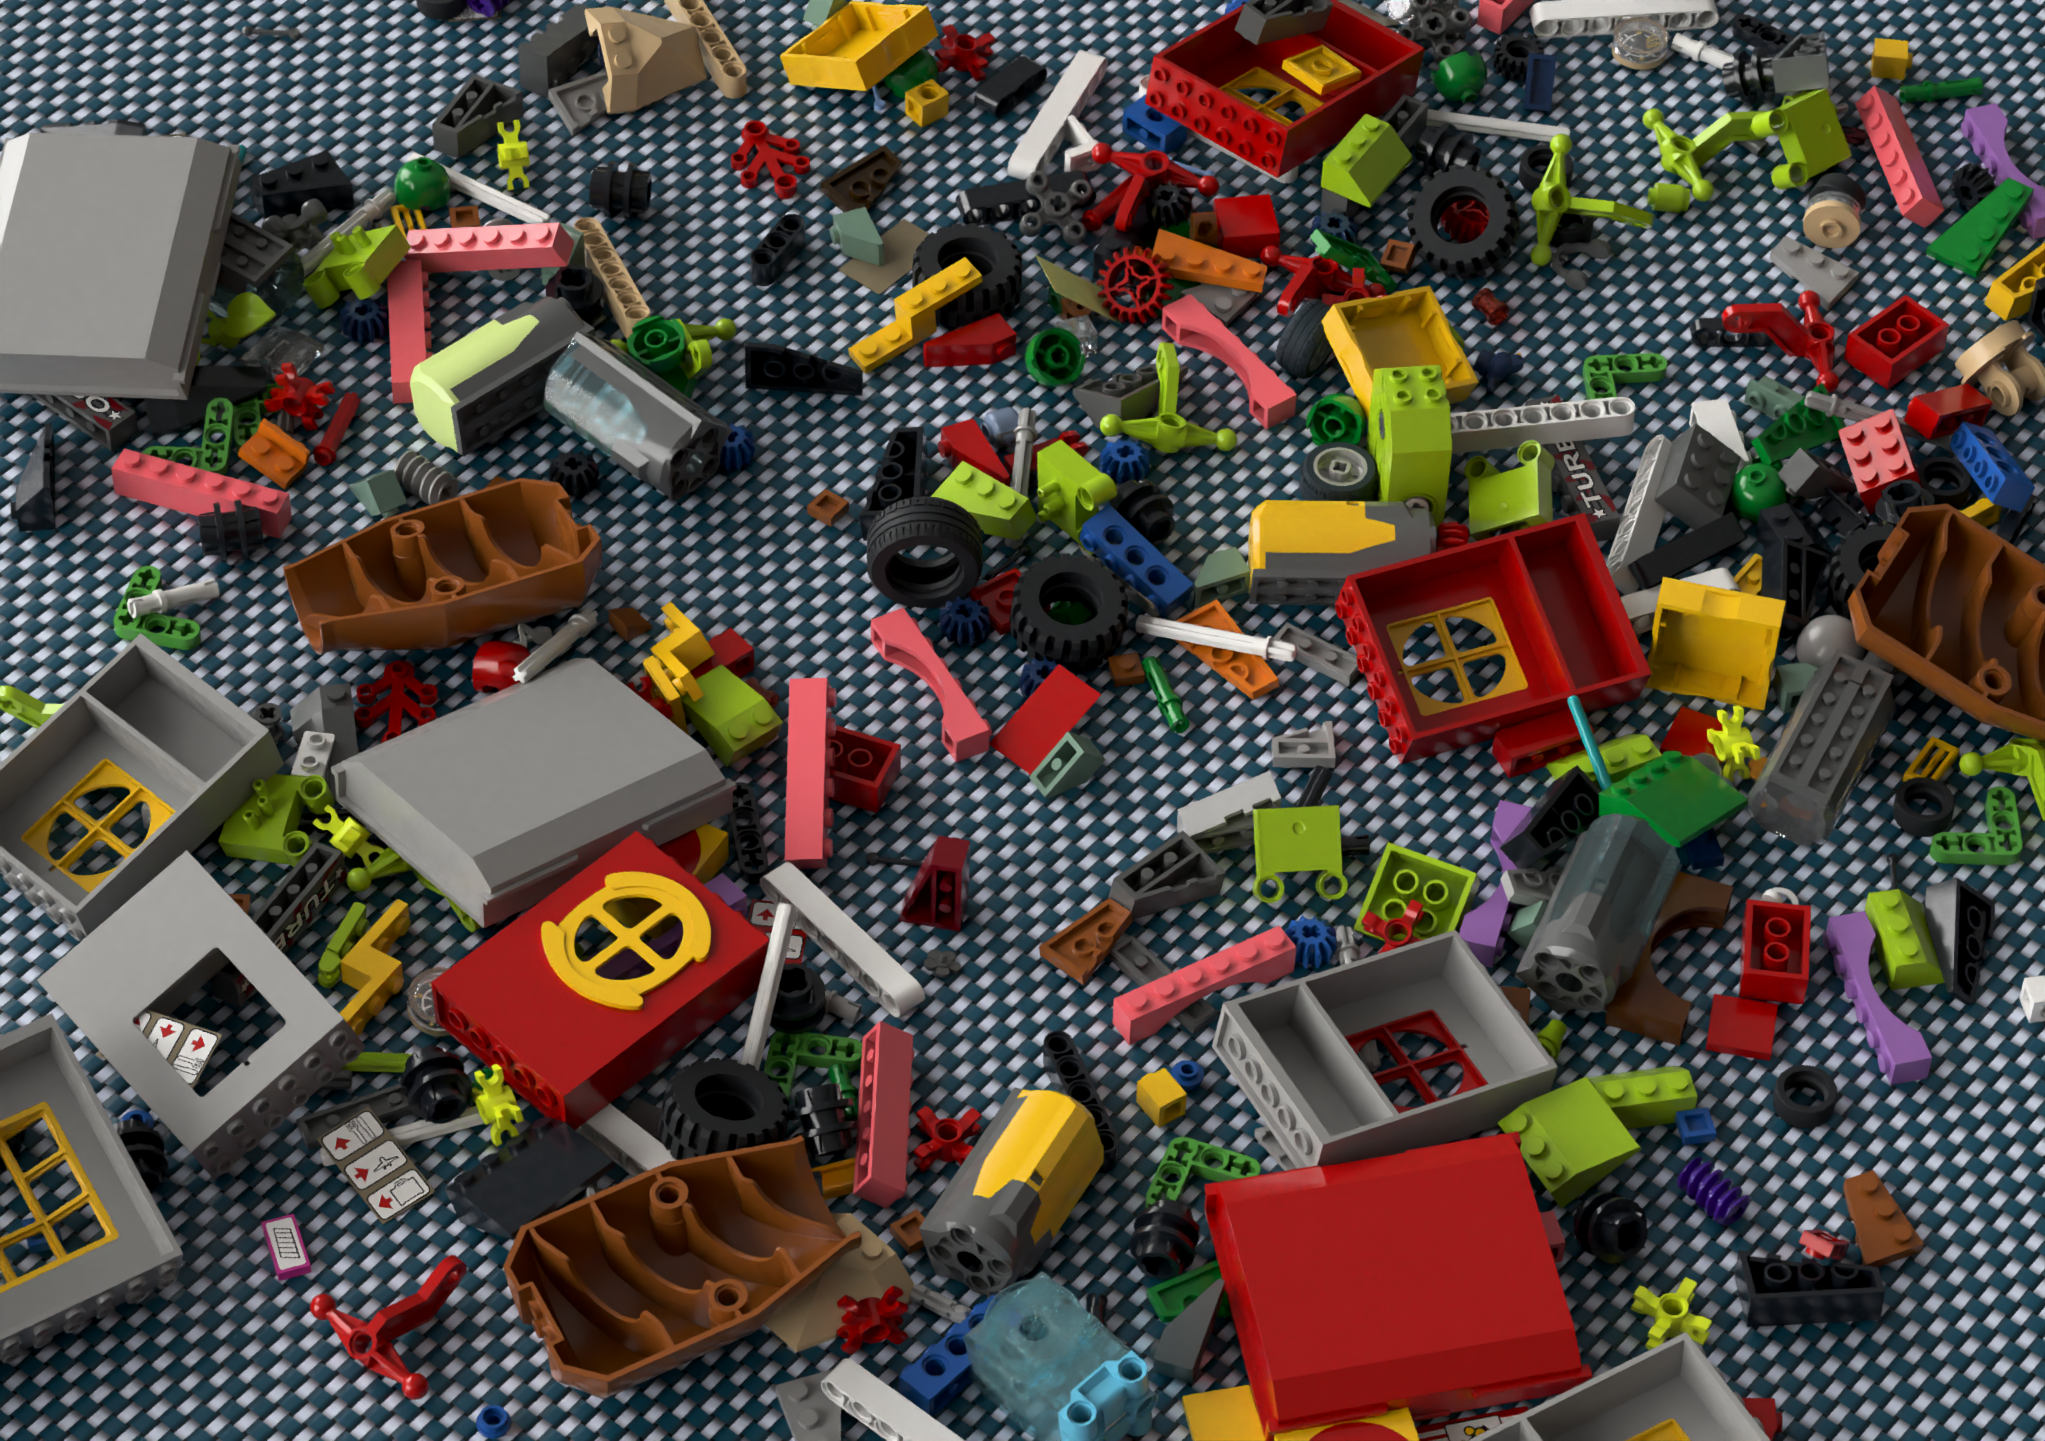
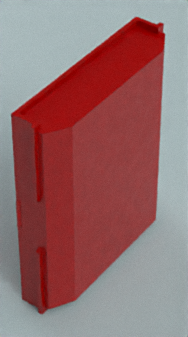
M1518 1131L1411 1149L1400 1154L1323 1167L1316 1165L1204 1185L1206 1193L1204 1212L1222 1280H1225L1228 1304L1266 1441H1274L1275 1434L1383 1416L1387 1414V1411L1406 1407L1409 1409L1413 1422L1438 1418L1455 1412L1562 1394L1588 1381V1379H1592L1589 1363L1581 1365L1574 1324L1520 1151L1522 1142Z

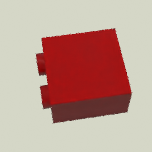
M1270 194L1214 199L1213 211L1216 214L1218 228L1217 249L1243 258L1260 257L1262 249L1268 245H1276L1279 248L1280 231Z

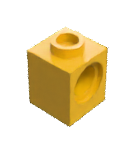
M930 79L905 92V113L923 128L948 115L949 93L944 87Z

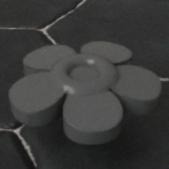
M932 949L928 952V959L924 961V967L928 971L936 970L935 974L942 978H947L949 973H958L961 968V964L955 961L956 954L952 951L941 953L937 949Z

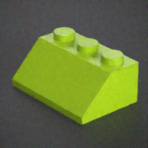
M1365 113L1323 161L1321 187L1371 208L1412 161V154L1389 123Z
M1626 734L1598 745L1612 783L1619 782L1629 776V773L1637 771L1645 766L1646 763L1662 756L1647 734ZM1586 749L1547 763L1546 768L1555 780L1578 765L1602 792Z
M1900 889L1868 893L1865 912L1876 934L1874 948L1890 989L1898 990L1945 983L1925 918L1924 905Z
M1677 1065L1587 1077L1626 1129L1676 1123L1675 1115L1677 1111L1692 1110L1696 1107L1698 1096L1690 1072Z

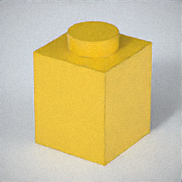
M1875 38L1871 57V77L1904 80L1906 69H1911L1913 53L1908 52V41Z
M1165 1067L1154 1073H1148L1141 1080L1137 1081L1136 1102L1158 1128L1186 1113L1187 1093Z

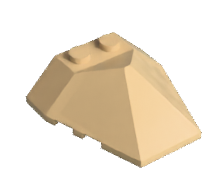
M615 7L584 10L590 37L599 36L609 80L602 88L608 115L636 112L652 102L660 101L665 96L684 90L707 78L695 26Z
M851 1213L831 1214L846 1236L857 1231L860 1232L862 1235L861 1246L845 1254L765 1323L771 1331L796 1353L836 1338V1330L843 1325H847L842 1323L841 1319L847 1312L844 1309L838 1308L836 1303L845 1295L853 1297L857 1302L868 1297L882 1299L886 1290L894 1285L901 1288L904 1293L897 1299L898 1301L906 1303L907 1306L913 1302L910 1300V1293L915 1285L897 1253Z

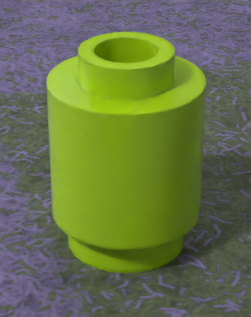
M1656 182L1654 188H1649L1647 204L1652 205L1653 211L1680 213L1681 211L1688 210L1690 189L1683 188V185Z

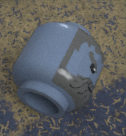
M1005 407L987 413L984 422L981 423V431L989 444L996 449L1016 444L1014 430L1018 427L1019 414L1012 407Z

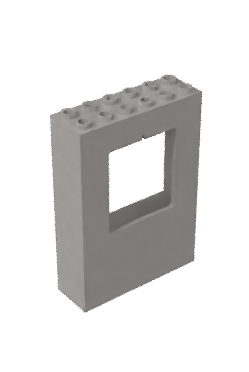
M187 850L37 979L40 985L214 1180L221 1174L228 1172L238 1159L246 1152L253 1150L262 1138L271 1130L278 1128L287 1116L296 1108L303 1106L312 1094L321 1086L329 1083L337 1072L348 1063L354 1061L360 1052L366 1048L345 1019ZM231 961L285 1019L286 1024L247 1058L250 1062L248 1066L241 1063L205 1096L200 1097L135 1026V1020L147 1010L165 1016L170 1015Z

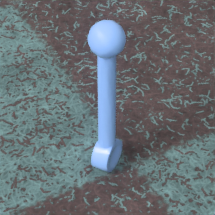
M877 84L872 87L875 97L874 108L877 111H882L885 108V101L880 98Z
M1172 160L1189 172L1201 176L1211 175L1215 177L1212 170L1204 171Z

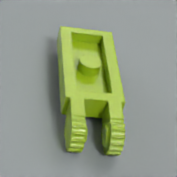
M359 902L353 903L327 945L318 963V971L320 973H318L317 980L320 986L331 988V986L336 984V981L340 978V961L355 946L357 938H362L366 934L369 926V920L366 919V905Z

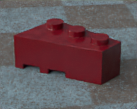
M937 837L906 892L898 921L961 931L969 897L970 841L955 837Z

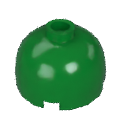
M922 48L884 77V86L887 90L888 87L892 89L893 95L905 98L906 91L930 79H933L938 84L939 74L936 60L928 50Z
M1467 51L1452 55L1438 63L1440 69L1436 73L1432 69L1430 77L1440 95L1447 100L1454 102L1462 101V103H1469L1477 98V94L1482 91L1487 81L1486 64L1479 52L1474 51L1476 56H1469Z
M420 157L405 163L397 172L394 184L395 199L404 207L420 210V206H430L429 210H436L449 202L451 191L450 177L445 168L439 163L426 157Z
M656 315L643 319L632 328L633 333L630 335V338H627L630 356L657 375L667 374L677 369L683 362L686 355L687 341L684 329L677 320L673 318L672 321L664 320L663 316Z
M1059 327L1047 329L1036 335L1028 344L1025 354L1026 369L1030 376L1041 385L1047 387L1065 386L1077 379L1083 371L1085 355L1084 353L1081 354V349L1078 346L1081 343L1068 330Z
M1341 393L1329 394L1318 400L1307 414L1306 420L1307 430L1308 428L1313 435L1311 439L1317 446L1331 442H1345L1357 446L1363 438L1367 426L1365 411L1360 403L1353 397Z
M1755 463L1747 465L1735 475L1730 491L1732 510L1739 518L1742 519L1743 516L1746 519H1751V523L1758 524L1760 510L1784 503L1789 504V493L1785 490V482L1778 475L1779 470L1769 464Z

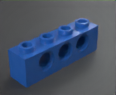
M1962 421L1958 430L1952 435L1949 447L1991 503L2022 512L2035 486L1992 430Z
M1110 504L1083 524L1079 540H1081L1084 548L1089 552H1093L1103 562L1104 566L1110 568L1117 576L1150 600L1162 619H1165L1189 600L1194 584ZM1109 542H1115V543H1117L1118 545H1113V544H1110ZM1130 562H1136L1139 565H1133ZM1151 582H1157L1160 585H1154Z
M994 1295L984 1303H978L966 1319L961 1323H955L942 1340L937 1344H931L918 1361L914 1364H908L902 1370L899 1376V1394L933 1417L1022 1338L1023 1317L1002 1301H996Z

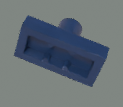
M1529 53L1523 109L1551 111L1557 55Z
M1713 827L1683 845L1692 870L1723 866L1724 855Z

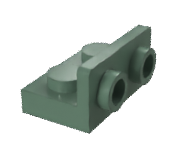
M1764 375L1758 382L1751 379L1747 383L1744 402L1777 420L1805 396Z

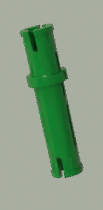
M1980 77L1937 83L1924 81L1918 85L1901 86L1899 98L1902 104L1917 101L1931 103L1936 99L1980 95L1983 93L1982 90H1979L1983 89V82Z
M1155 656L1147 657L1142 661L1141 665L1158 699V709L1162 715L1166 716L1173 733H1183L1190 726V722L1182 708L1183 702L1180 696L1174 693L1158 657L1155 659Z

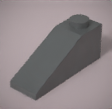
M1802 448L1796 451L1778 473L1779 477L1785 482V490L1793 497H1797L1798 494L1807 499L1828 496L1825 489L1827 486L1834 493L1838 491L1841 493L1854 491L1857 488L1856 483L1840 467Z
M1217 1279L1164 1328L1160 1340L1155 1338L1149 1358L1153 1359L1155 1373L1191 1384L1194 1383L1225 1297V1280Z

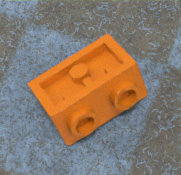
M264 418L259 424L258 431L239 449L238 456L285 490L306 470L310 451L303 443L294 440L283 432L278 425L272 424Z

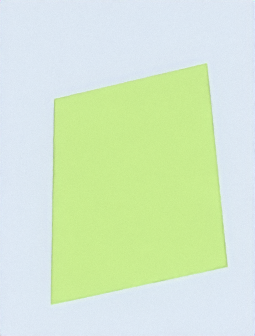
M1035 255L1055 292L1121 324L1117 316L1112 317L1109 315L1111 307H1102L1101 304L1107 298L1098 297L1097 293L1102 291L1101 287Z

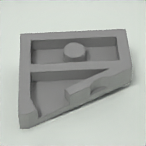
M1203 284L1183 290L1180 299L1191 294L1199 302H1202L1207 310L1214 317L1220 319L1224 326L1227 327L1257 298L1258 292Z
M1332 721L1323 722L1322 729L1313 732L1303 728L1296 730L1292 734L1273 737L1271 743L1273 767L1315 768L1317 765L1325 768H1335L1336 757Z

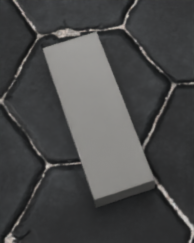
M1288 622L1273 638L1276 641L1296 645L1297 653L1294 660L1347 686L1360 673L1356 661L1357 656Z

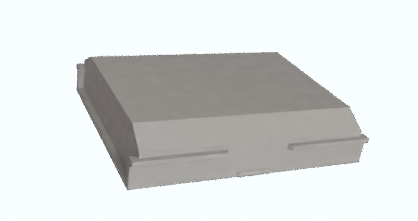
M28 133L17 138H5L0 157V393L188 399L211 297L214 295L221 266L220 258L242 168V163L239 159V145L223 146L198 137Z
M573 658L535 675L527 683L522 684L519 682L345 759L331 767V773L335 776L336 801L483 928L539 903L636 831L646 839H652L657 846H660L732 812L733 791L737 789L736 783L729 778L725 779L703 746L595 660L588 658Z

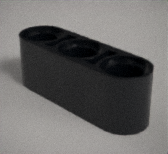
M1020 56L979 87L974 96V104L993 116L1000 118L1044 84L1047 78V70L1029 58Z
M797 214L784 215L752 251L750 255L751 281L758 286L773 284L804 248L805 220L803 217Z

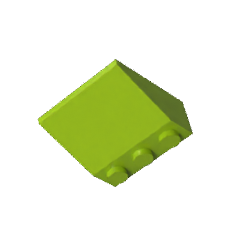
M1388 842L1353 930L1385 942L1379 936L1364 931L1363 927L1365 925L1362 924V919L1368 911L1376 914L1386 922L1394 918H1402L1407 906L1413 899L1423 904L1422 911L1425 912L1424 917L1413 930V936L1424 940L1453 930L1459 933L1464 916L1469 913L1481 882L1475 872ZM1396 934L1391 940L1399 942L1404 940L1406 935Z
M1587 1077L1523 1103L1498 1122L1504 1133L1519 1132L1522 1142L1520 1148L1522 1157L1561 1209L1641 1150L1640 1146Z

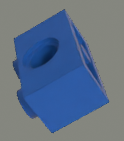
M1145 94L1123 110L1122 131L1151 150L1162 151L1168 155L1186 142L1187 127L1145 104Z

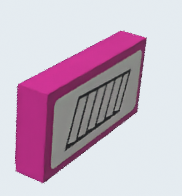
M294 1214L261 1222L262 1231L278 1281L311 1273V1264Z

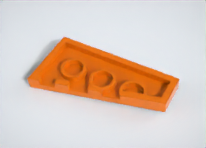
M1162 229L1158 230L1152 257L1155 254H1159L1162 256L1160 263L1167 262L1169 264V268L1164 273L1171 272L1174 278L1262 293L1267 273L1266 265ZM1149 266V274L1155 275L1153 269Z
M1217 599L1175 620L1177 622L1244 634ZM1175 640L1252 700L1279 687V679L1261 656Z

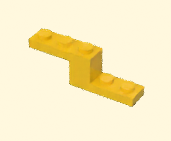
M964 257L894 299L896 320L848 348L849 356L867 374L936 333L935 310L983 282L981 273Z
M670 601L661 610L666 616L663 623L671 634L651 647L650 650L681 696L687 694L695 702L703 697L704 693L690 671L715 653L702 632Z
M399 899L392 904L340 961L342 982L359 990V992L339 1014L357 1036L362 1033L367 1022L382 1011L386 1001L393 994L395 995L401 990L404 983L402 962L387 955L391 945L399 936L406 934L411 923L408 904Z

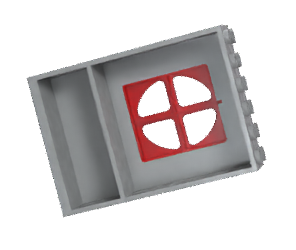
M1456 930L1224 1002L1212 1044L1215 1052L1297 1169L1316 1165L1323 1167L1405 1153L1406 1150L1444 1144L1498 1126L1500 1120L1523 1103L1549 1093L1558 1069L1554 1058L1546 1052L1540 1044L1537 1035L1531 1032L1519 1011L1514 1009L1505 997L1502 988L1496 985L1488 974L1486 967L1479 962L1471 951L1469 944L1461 938ZM1411 1032L1426 1035L1442 1042L1448 1050L1413 1061L1408 1058L1392 1034ZM1379 1040L1397 1062L1398 1067L1371 1075L1357 1055L1368 1042ZM1450 1062L1459 1063L1463 1070V1081L1460 1087L1448 1098H1437L1420 1073ZM1406 1078L1418 1091L1426 1105L1421 1107L1394 1105L1382 1091L1380 1085Z

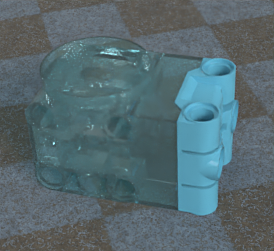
M1039 1272L1031 1280L1014 1283L999 1292L990 1302L984 1319L964 1335L968 1363L970 1364L969 1377L973 1384L1027 1434L1038 1441H1119L1127 1433L1131 1436H1142L1152 1428V1409L1157 1403L1158 1396L1149 1388L1146 1362L1104 1327L1097 1317L1081 1307L1078 1299L1068 1289L1055 1283L1044 1272Z

